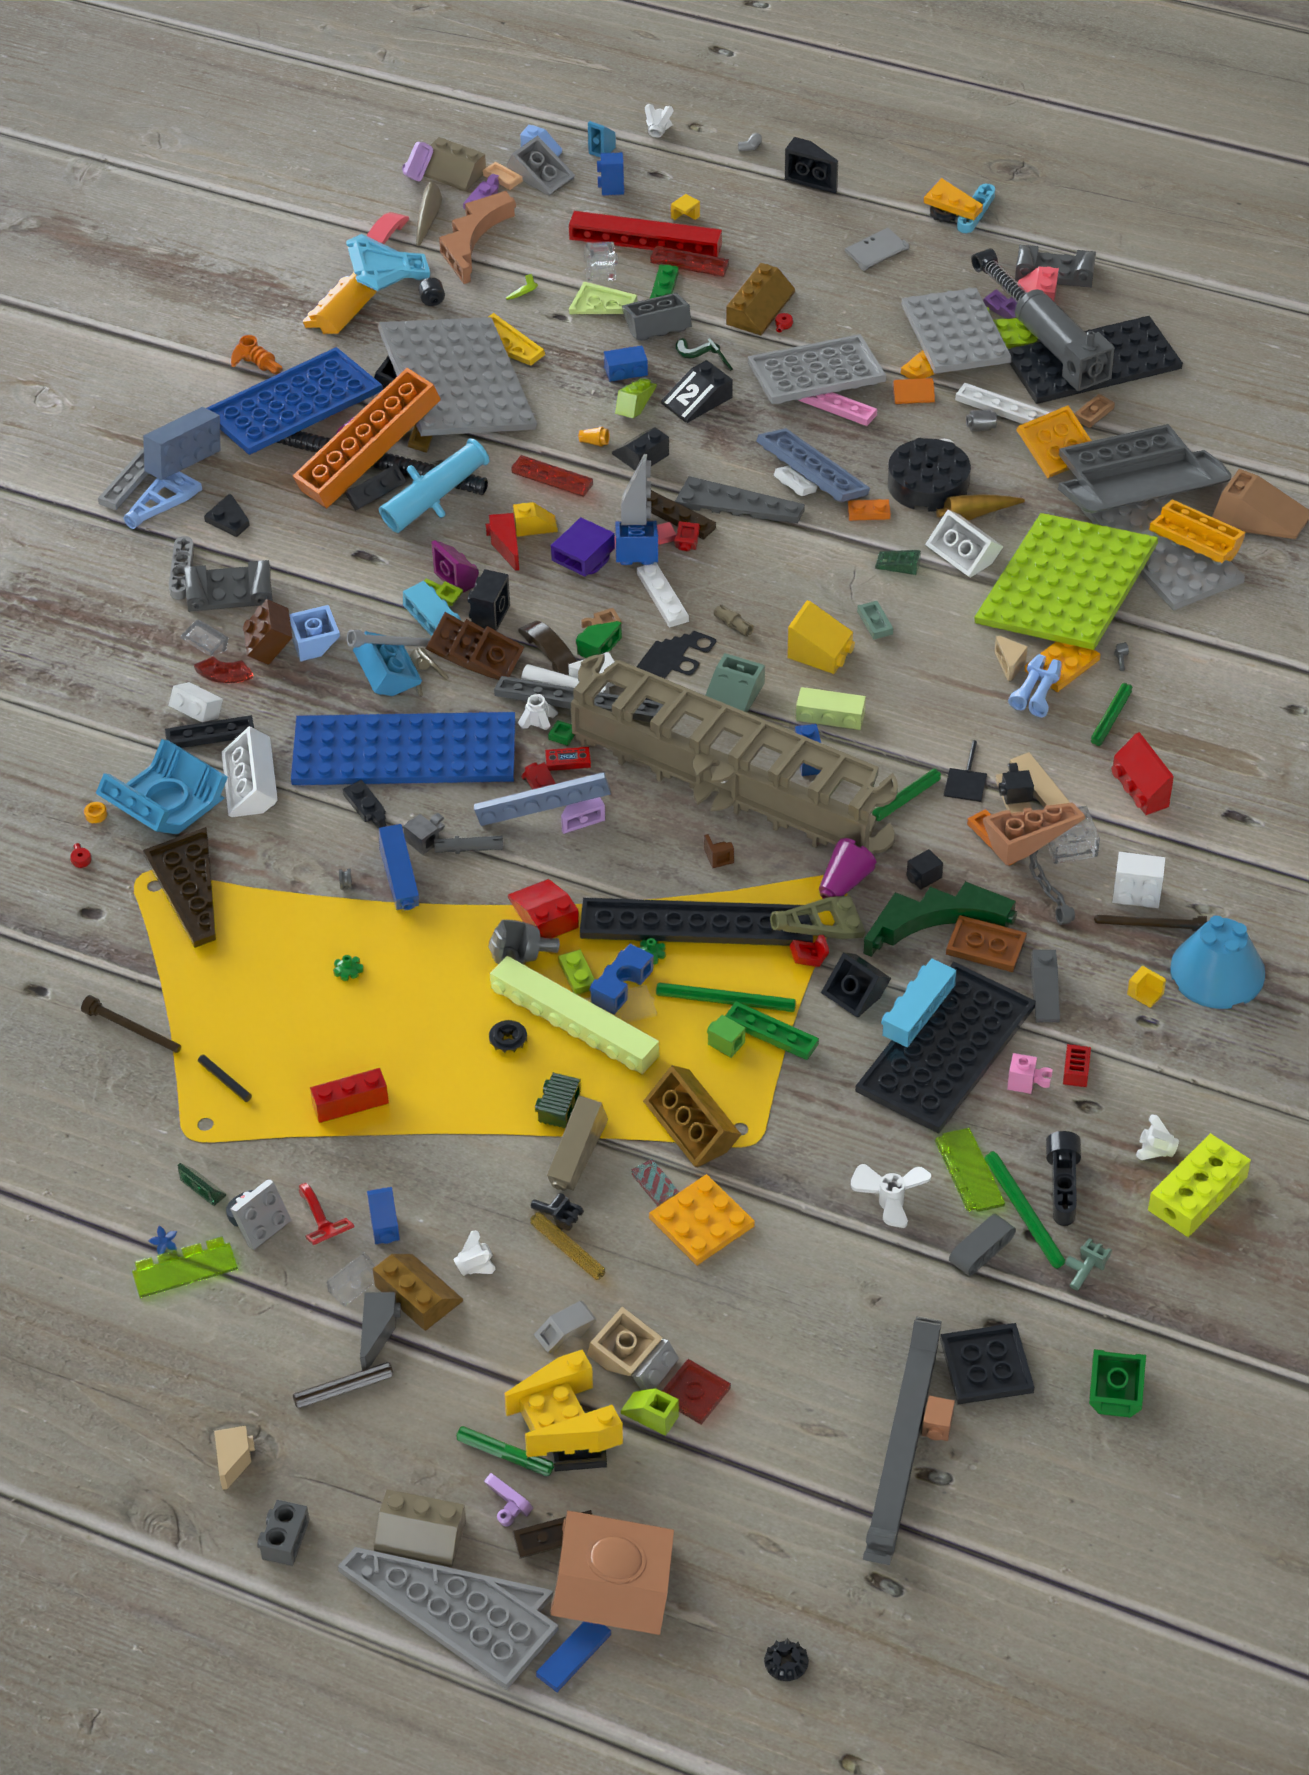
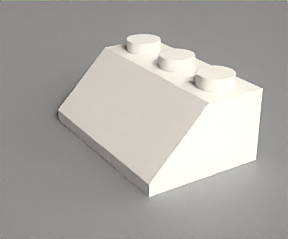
M950 510L946 511L925 544L970 578L990 566L1003 548L1001 544L964 517Z

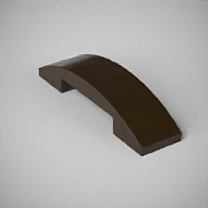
M536 620L518 629V632L529 644L534 642L552 662V669L555 672L569 676V664L577 662L564 641L549 626Z

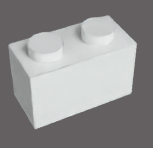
M187 682L173 686L168 706L203 723L218 719L223 699Z

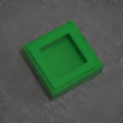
M557 720L548 734V740L568 746L575 734H572V724Z

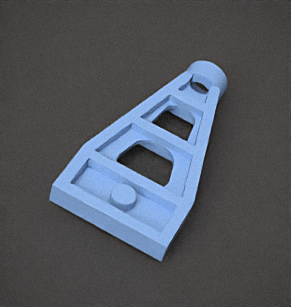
M180 471L163 480L156 478L133 505L130 512L124 515V521L129 528L135 529L143 521L189 500L202 490V485ZM165 487L176 493V495L165 499L158 495V493ZM149 500L158 504L151 508L145 506Z

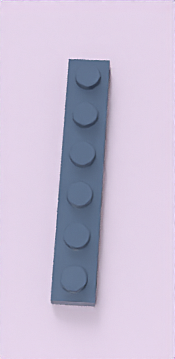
M603 772L474 804V811L480 825L484 826L611 795V790Z

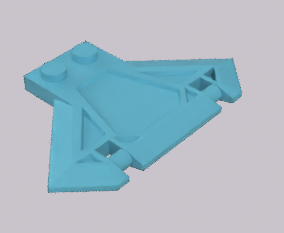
M364 234L346 241V245L349 247L348 252L353 270L357 275V282L376 291H380L404 278H414L416 280L430 278V269L425 254L398 252Z

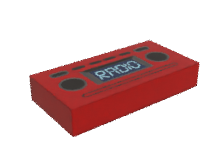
M589 747L545 750L546 765L549 771L591 768Z

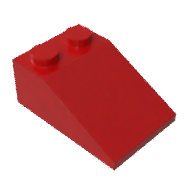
M550 879L508 894L509 901L522 921L537 926L540 931V937L554 938L579 928L578 908L568 893Z

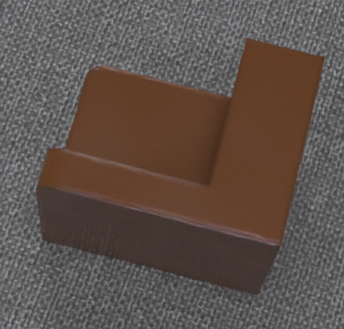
M709 834L704 835V851L712 869L734 863V846L732 842L726 843L723 841L713 844Z

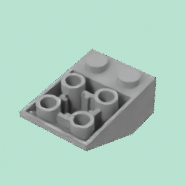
M647 454L643 455L622 495L621 525H646L647 519H651V501H647V498H651V481H647V478H651V460H647Z

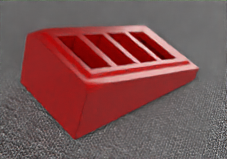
M1067 1044L1063 1085L1087 1087L1091 1047Z

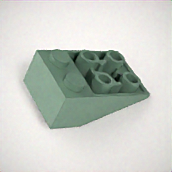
M724 653L716 666L705 696L748 712L765 684V665Z

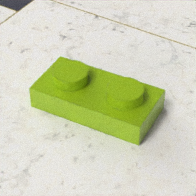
M581 949L559 955L560 966L573 993L578 995L590 991V986L595 979Z

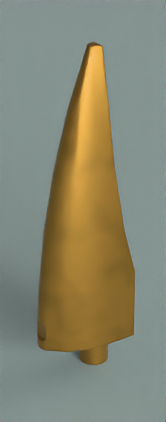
M984 494L949 497L945 501L944 509H937L936 514L940 518L944 516L947 510H950L969 521L1000 509L1024 503L1025 499Z

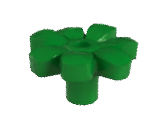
M653 938L640 942L641 949L654 955L653 964L658 963V958L664 959L666 957L664 943H658Z
M344 955L342 960L336 959L334 962L336 967L333 969L334 975L336 977L341 976V979L344 981H348L349 976L355 979L359 976L358 973L363 972V965L360 964V958L357 956L352 958L350 955Z

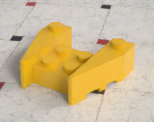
M583 1349L556 1358L504 1393L506 1416L521 1412L530 1432L525 1433L527 1457L547 1456V1452L565 1451V1454H575V1450L589 1449V1453L600 1452L623 1444V1423L614 1406L609 1405L584 1413L575 1396L577 1393L593 1388L592 1366Z

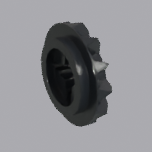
M933 206L930 207V216L934 220L949 223L950 220L955 221L956 217H959V215L947 211L944 213L945 210Z
M505 1020L498 1022L489 1032L490 1044L494 1046L495 1050L501 1049L504 1053L507 1050H512L515 1053L518 1047L523 1048L524 1042L527 1041V1031L521 1023ZM512 1035V1040L509 1038L504 1040V1036L509 1037Z
M788 1638L781 1642L776 1640L774 1645L767 1648L764 1657L766 1670L772 1677L780 1681H793L800 1678L806 1672L809 1663L806 1649L800 1646L799 1641L794 1643ZM790 1653H792V1662L787 1661L785 1664L783 1663V1665L781 1666V1655L783 1657H786L788 1654L790 1655Z

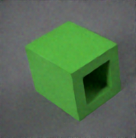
M724 1015L711 1022L707 1029L708 1045L731 1058L745 1043V1027Z

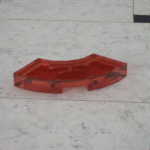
M212 656L194 664L195 671L198 674L214 682L238 683L253 678L252 671L242 660L222 662Z

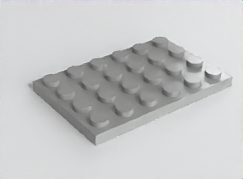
M977 288L902 298L901 305L934 374L1011 363V355Z
M861 334L748 356V364L771 404H781L786 401L801 400L806 397L886 382L885 372Z

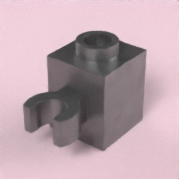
M436 813L429 821L419 814L409 820L403 826L405 841L424 855L435 847L434 839H439V832L445 828V825L441 823L444 817Z

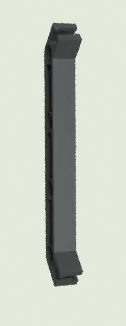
M918 1316L914 1320L909 1353L873 1516L866 1536L867 1546L863 1554V1560L890 1565L894 1555L937 1355L942 1324L940 1320Z

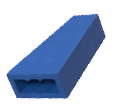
M402 824L379 828V850L396 910L413 909L415 906H419V894Z

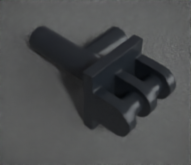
M558 1193L551 1204L536 1199L531 1202V1209L553 1216L559 1232L563 1229L570 1231L573 1227L572 1223L578 1221V1215L581 1216L584 1213L581 1206L571 1203L569 1198L562 1193Z

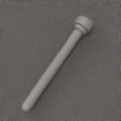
M353 629L347 633V644L350 647H360L365 643L426 647L430 638L365 635L361 630Z

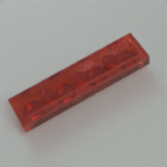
M657 245L650 257V263L679 266V269L724 277L729 267V259Z
M520 455L511 467L513 474L582 497L593 486V478Z

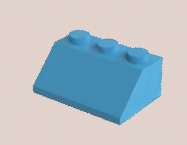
M365 631V632H364L365 635H380V636H386V635H381V634L372 633V632H368V631ZM365 643L353 649L372 690L378 695L394 696L422 682L403 645Z

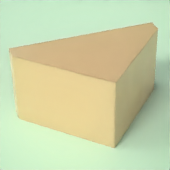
M996 636L995 654L1007 680L1012 681L1026 663L1028 646L1002 636Z

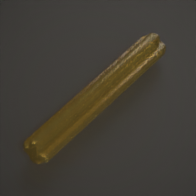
M536 1212L530 1218L531 1225L595 1280H599L605 1275V1267L542 1213Z

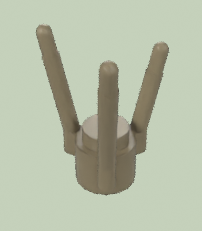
M419 647L411 652L410 658L416 670H425L431 665L444 679H448V676L429 657L424 648ZM419 684L416 688L418 695L421 697L423 693L421 684Z

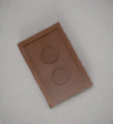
M959 915L946 948V955L1014 972L1026 941L1027 933Z

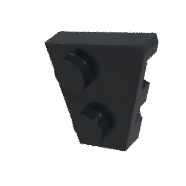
M228 494L204 515L206 523L235 537H238L250 526L249 519L231 494Z

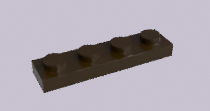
M651 490V498H647V501H651V514L677 527L679 521L700 524L698 537L703 540L716 529L715 521Z

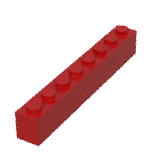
M574 211L569 222V240L717 259L722 247V229Z

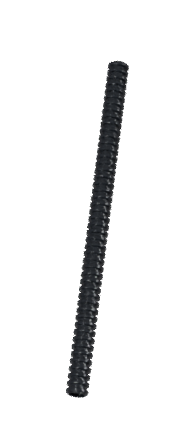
M299 431L276 443H282L290 447L293 446L294 448L299 447V449L317 453L331 439ZM387 452L371 466L386 470L397 464L401 473L409 477L411 476L407 471V467L410 465L415 467L419 475H425L436 467L434 464L423 463L422 461L417 462L415 459L411 460V458L400 457L399 455L394 456ZM471 474L455 488L484 495L488 487V480L486 477L481 478V476Z

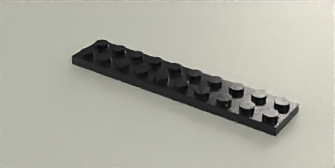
M583 898L580 939L647 941L649 938H653L655 941L782 946H790L793 940L813 943V935L773 930L770 917L772 912L787 911L803 905ZM808 914L798 916L801 924L813 925Z

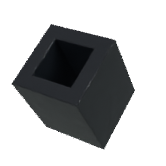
M930 849L907 861L906 876L920 890L942 878L943 862Z

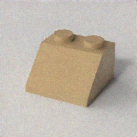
M621 1307L590 1342L587 1356L607 1371L631 1376L661 1342L663 1337L624 1307Z

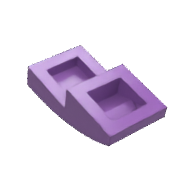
M996 289L983 299L985 306L998 315L1007 319L1016 318L1015 309L1017 302L1012 297L1007 299Z

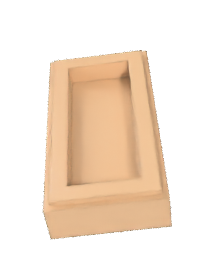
M497 162L483 170V176L487 178L491 174L499 175V184L509 190L523 182L521 175Z

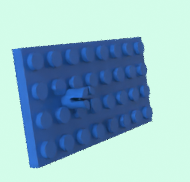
M335 347L206 409L220 415V430L247 454L251 455L380 393L383 388L381 383L339 348Z

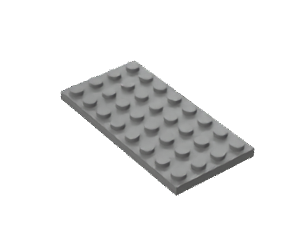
M1169 496L1094 513L1085 512L1081 509L1093 524L1158 537V544L1140 575L1173 611L1244 583L1245 576L1232 562L1227 560L1223 563L1215 562L1203 554L1195 553L1192 549L1178 545L1174 541L1158 536L1155 532L1149 530L1150 523L1161 515L1162 507L1172 500Z

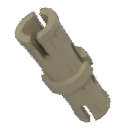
M723 604L715 608L714 616L724 621L727 627L730 629L734 628L745 637L751 635L754 626L741 618L739 613L730 611Z

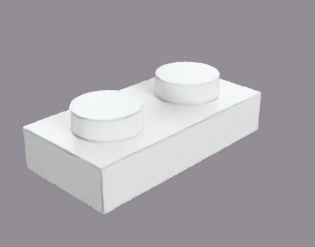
M790 465L775 469L774 476L782 484L793 489L796 494L805 496L816 492L818 485L807 480L804 475L793 470Z

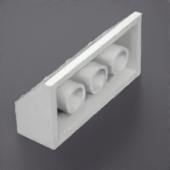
M249 726L222 751L224 774L228 776L225 789L228 816L230 817L261 814L274 806L278 801L270 737Z

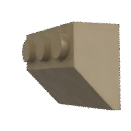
M440 137L430 145L433 148V154L423 176L463 191H467L483 176V170L486 168L484 153Z
M387 1489L379 1511L374 1551L452 1567L466 1524L465 1505Z

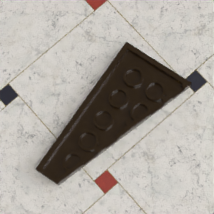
M207 827L144 849L143 853L146 861L194 948L216 940Z

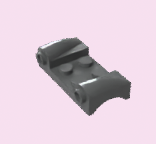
M1019 245L1015 272L1016 281H1019V279L1039 266L1059 268L1057 284L1092 288L1096 251L1077 250L1076 256L1048 252L1040 253L1038 252L1039 246Z
M269 560L250 561L247 567L206 570V565L185 567L188 612L261 606L266 599L273 601Z

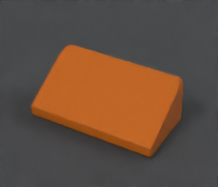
M933 378L894 380L893 395L895 404L935 402Z

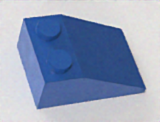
M615 521L616 562H620L621 565H632L633 562L651 565L654 562H658L657 521H647L646 525H621V521Z

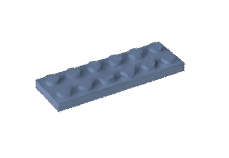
M788 429L758 434L756 442L762 445L765 450L776 455L779 460L784 461L793 470L804 475L807 480L818 485L821 490L832 495L836 501L844 502L869 494L870 487Z

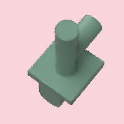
M1089 1238L1084 1246L1082 1245L1080 1248L1081 1259L1084 1260V1263L1069 1256L1065 1265L1078 1271L1070 1287L1078 1291L1093 1266L1104 1270L1112 1249L1108 1248L1106 1250L1102 1247V1244H1095L1093 1239Z

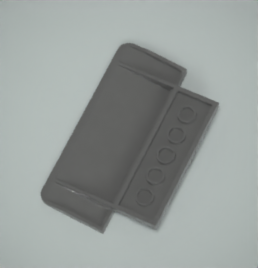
M1169 424L1059 449V456L1077 479L1060 482L1058 490L1083 511L1090 513L1230 481L1232 477L1224 464L1206 450L1191 452Z

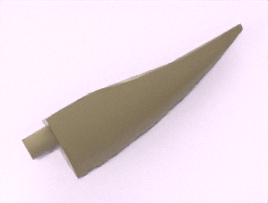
M429 182L423 192L417 222L416 246L421 245L439 212L442 202L440 189L433 182Z

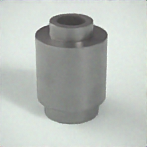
M972 410L966 416V425L970 427L971 431L991 430V428H996V412H991V410Z

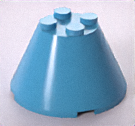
M1221 916L1211 917L1210 921L1206 922L1182 943L1173 954L1170 965L1171 977L1178 985V990L1191 1001L1210 1008L1228 1009L1232 1008V1005L1242 1002L1246 1004L1260 993L1265 981L1264 963L1247 933L1246 926Z

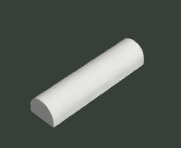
M529 664L525 666L521 679L572 688H575L579 683L578 678ZM604 686L600 692L609 694V687Z

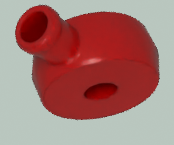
M788 313L778 314L775 318L776 331L781 333L782 330L791 328L793 317Z
M79 843L74 844V850L70 855L71 863L77 868L88 866L92 860L90 851L86 848H81Z

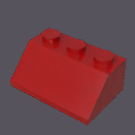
M1138 732L1114 755L1111 770L1113 776L1116 779L1118 778L1123 785L1125 792L1129 793L1134 799L1135 805L1145 815H1149L1169 807L1174 776L1142 734Z

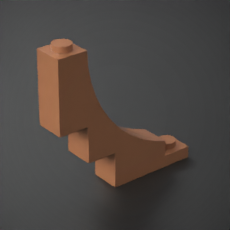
M507 191L465 203L466 216L452 220L453 233L439 237L440 253L463 284L471 282V255L479 238L494 225L515 216L514 208H516V202Z

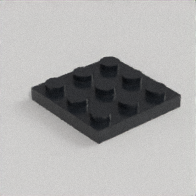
M1016 1323L940 1335V1342L957 1405L1034 1393V1383Z

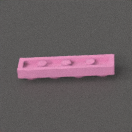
M833 392L798 400L868 426L877 416L876 408Z

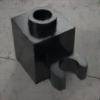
M1008 763L1009 771L1002 774V782L998 784L1000 796H1004L1006 805L1032 802L1034 784L1030 771H1019L1017 763Z

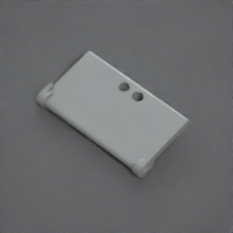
M885 228L844 250L859 264V268L865 271L869 267L903 250H908L909 244L905 240H901L889 228Z

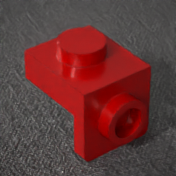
M679 521L677 535L674 538L675 547L686 552L696 550L700 524Z
M537 762L526 766L525 772L521 775L523 780L527 779L532 790L556 784L545 762L539 765Z
M819 935L814 943L793 940L790 944L791 953L796 964L820 967L829 954V946L824 935Z

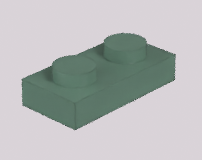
M878 601L857 606V612L873 640L893 635L894 628Z

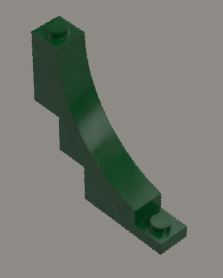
M966 881L956 896L930 887L920 902L895 892L865 936L863 954L872 957L877 949H881L883 943L894 946L902 939L920 930L938 925L955 924L959 915L1008 927L1009 924L1015 922L1017 917V911H1015L1016 901Z

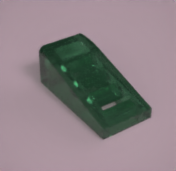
M880 551L875 569L917 575L921 561V551Z

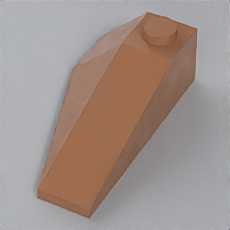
M1072 802L1047 805L1042 810L1032 811L1031 807L1024 808L1023 812L1017 813L1005 810L983 818V823L994 853L1005 865H1009L1030 856L1083 821L1085 815Z

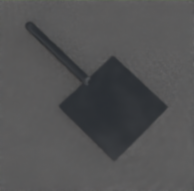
M976 740L972 742L967 769H949L944 791L945 797L982 801L987 773L971 771L977 744Z

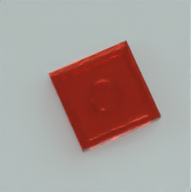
M687 1359L662 1392L679 1399V1412L702 1425L731 1389V1383L692 1360Z

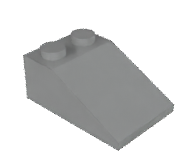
M538 135L512 153L506 165L510 170L521 175L523 182L548 196L575 177V174Z

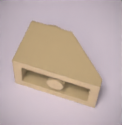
M246 1426L214 1431L222 1490L228 1489L251 1463L250 1452L255 1451L253 1435L248 1436Z

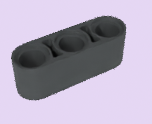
M996 1213L992 1214L954 1248L949 1256V1261L968 1276H972L1012 1240L1016 1228Z

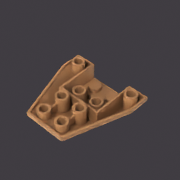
M1238 469L1223 490L1212 517L1247 533L1296 539L1309 521V509L1260 476Z

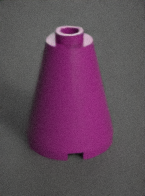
M840 839L834 848L819 886L822 899L844 896L874 871L877 863L874 855L863 845L861 848L854 845L856 841L852 839Z

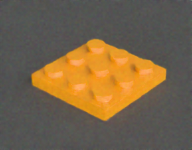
M1069 405L1021 424L1016 429L1047 478L1069 470V467L1059 456L1060 448L1092 441Z
M707 1174L649 1212V1219L696 1266L755 1227V1220Z

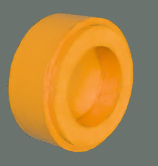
M101 802L89 803L84 808L85 819L90 823L104 821L107 818L106 806Z

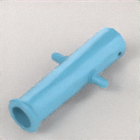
M469 438L467 445L425 475H419L414 466H408L407 471L413 479L412 484L379 507V513L383 521L391 530L399 533L429 508H433L436 514L443 518L445 511L439 504L440 499L480 466H486L490 462L489 455L484 447L477 440Z

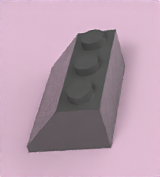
M678 293L622 305L630 333L636 340H647L651 336H664L668 332H681L686 330V328L692 327L690 305Z

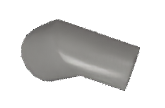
M754 133L748 141L738 142V151L756 150L762 142L761 135Z

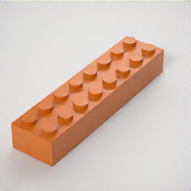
M406 368L293 475L300 491L327 509L441 401L434 384Z

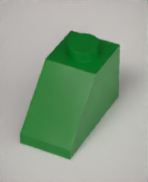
M615 621L588 626L576 638L577 655L588 658L610 652L622 638L621 622Z

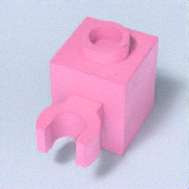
M1013 1053L1007 1090L1031 1094L1033 1083H1037L1043 1088H1049L1051 1079L1048 1078L1052 1077L1053 1070L1047 1067L1036 1069L1037 1057Z

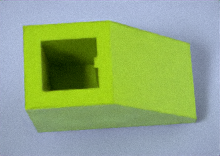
M656 1388L634 1391L620 1413L666 1436L679 1417V1399Z

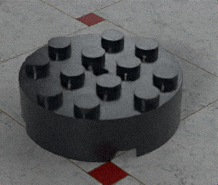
M916 438L913 441L900 445L891 454L888 463V490L897 502L908 508L915 509V505L928 507V512L944 509L947 498L967 495L971 472L970 460L966 453L953 442L930 438Z

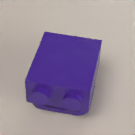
M580 517L551 544V561L584 577L588 574H594L609 561L610 553L615 549V535L610 530Z

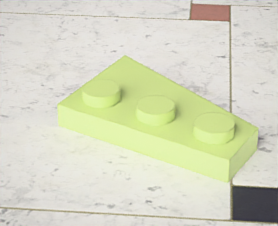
M583 282L569 307V314H624L622 305L637 302L638 298L635 294Z

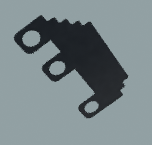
M692 631L690 635L674 636L672 640L655 641L636 667L664 679L671 670L685 675H692L698 668L699 662L685 657L683 654L688 647L709 652L715 645L716 639L697 631ZM701 638H706L710 640L711 644L708 647L702 648L697 645V641ZM684 661H689L693 663L694 667L689 671H684L680 668V664Z

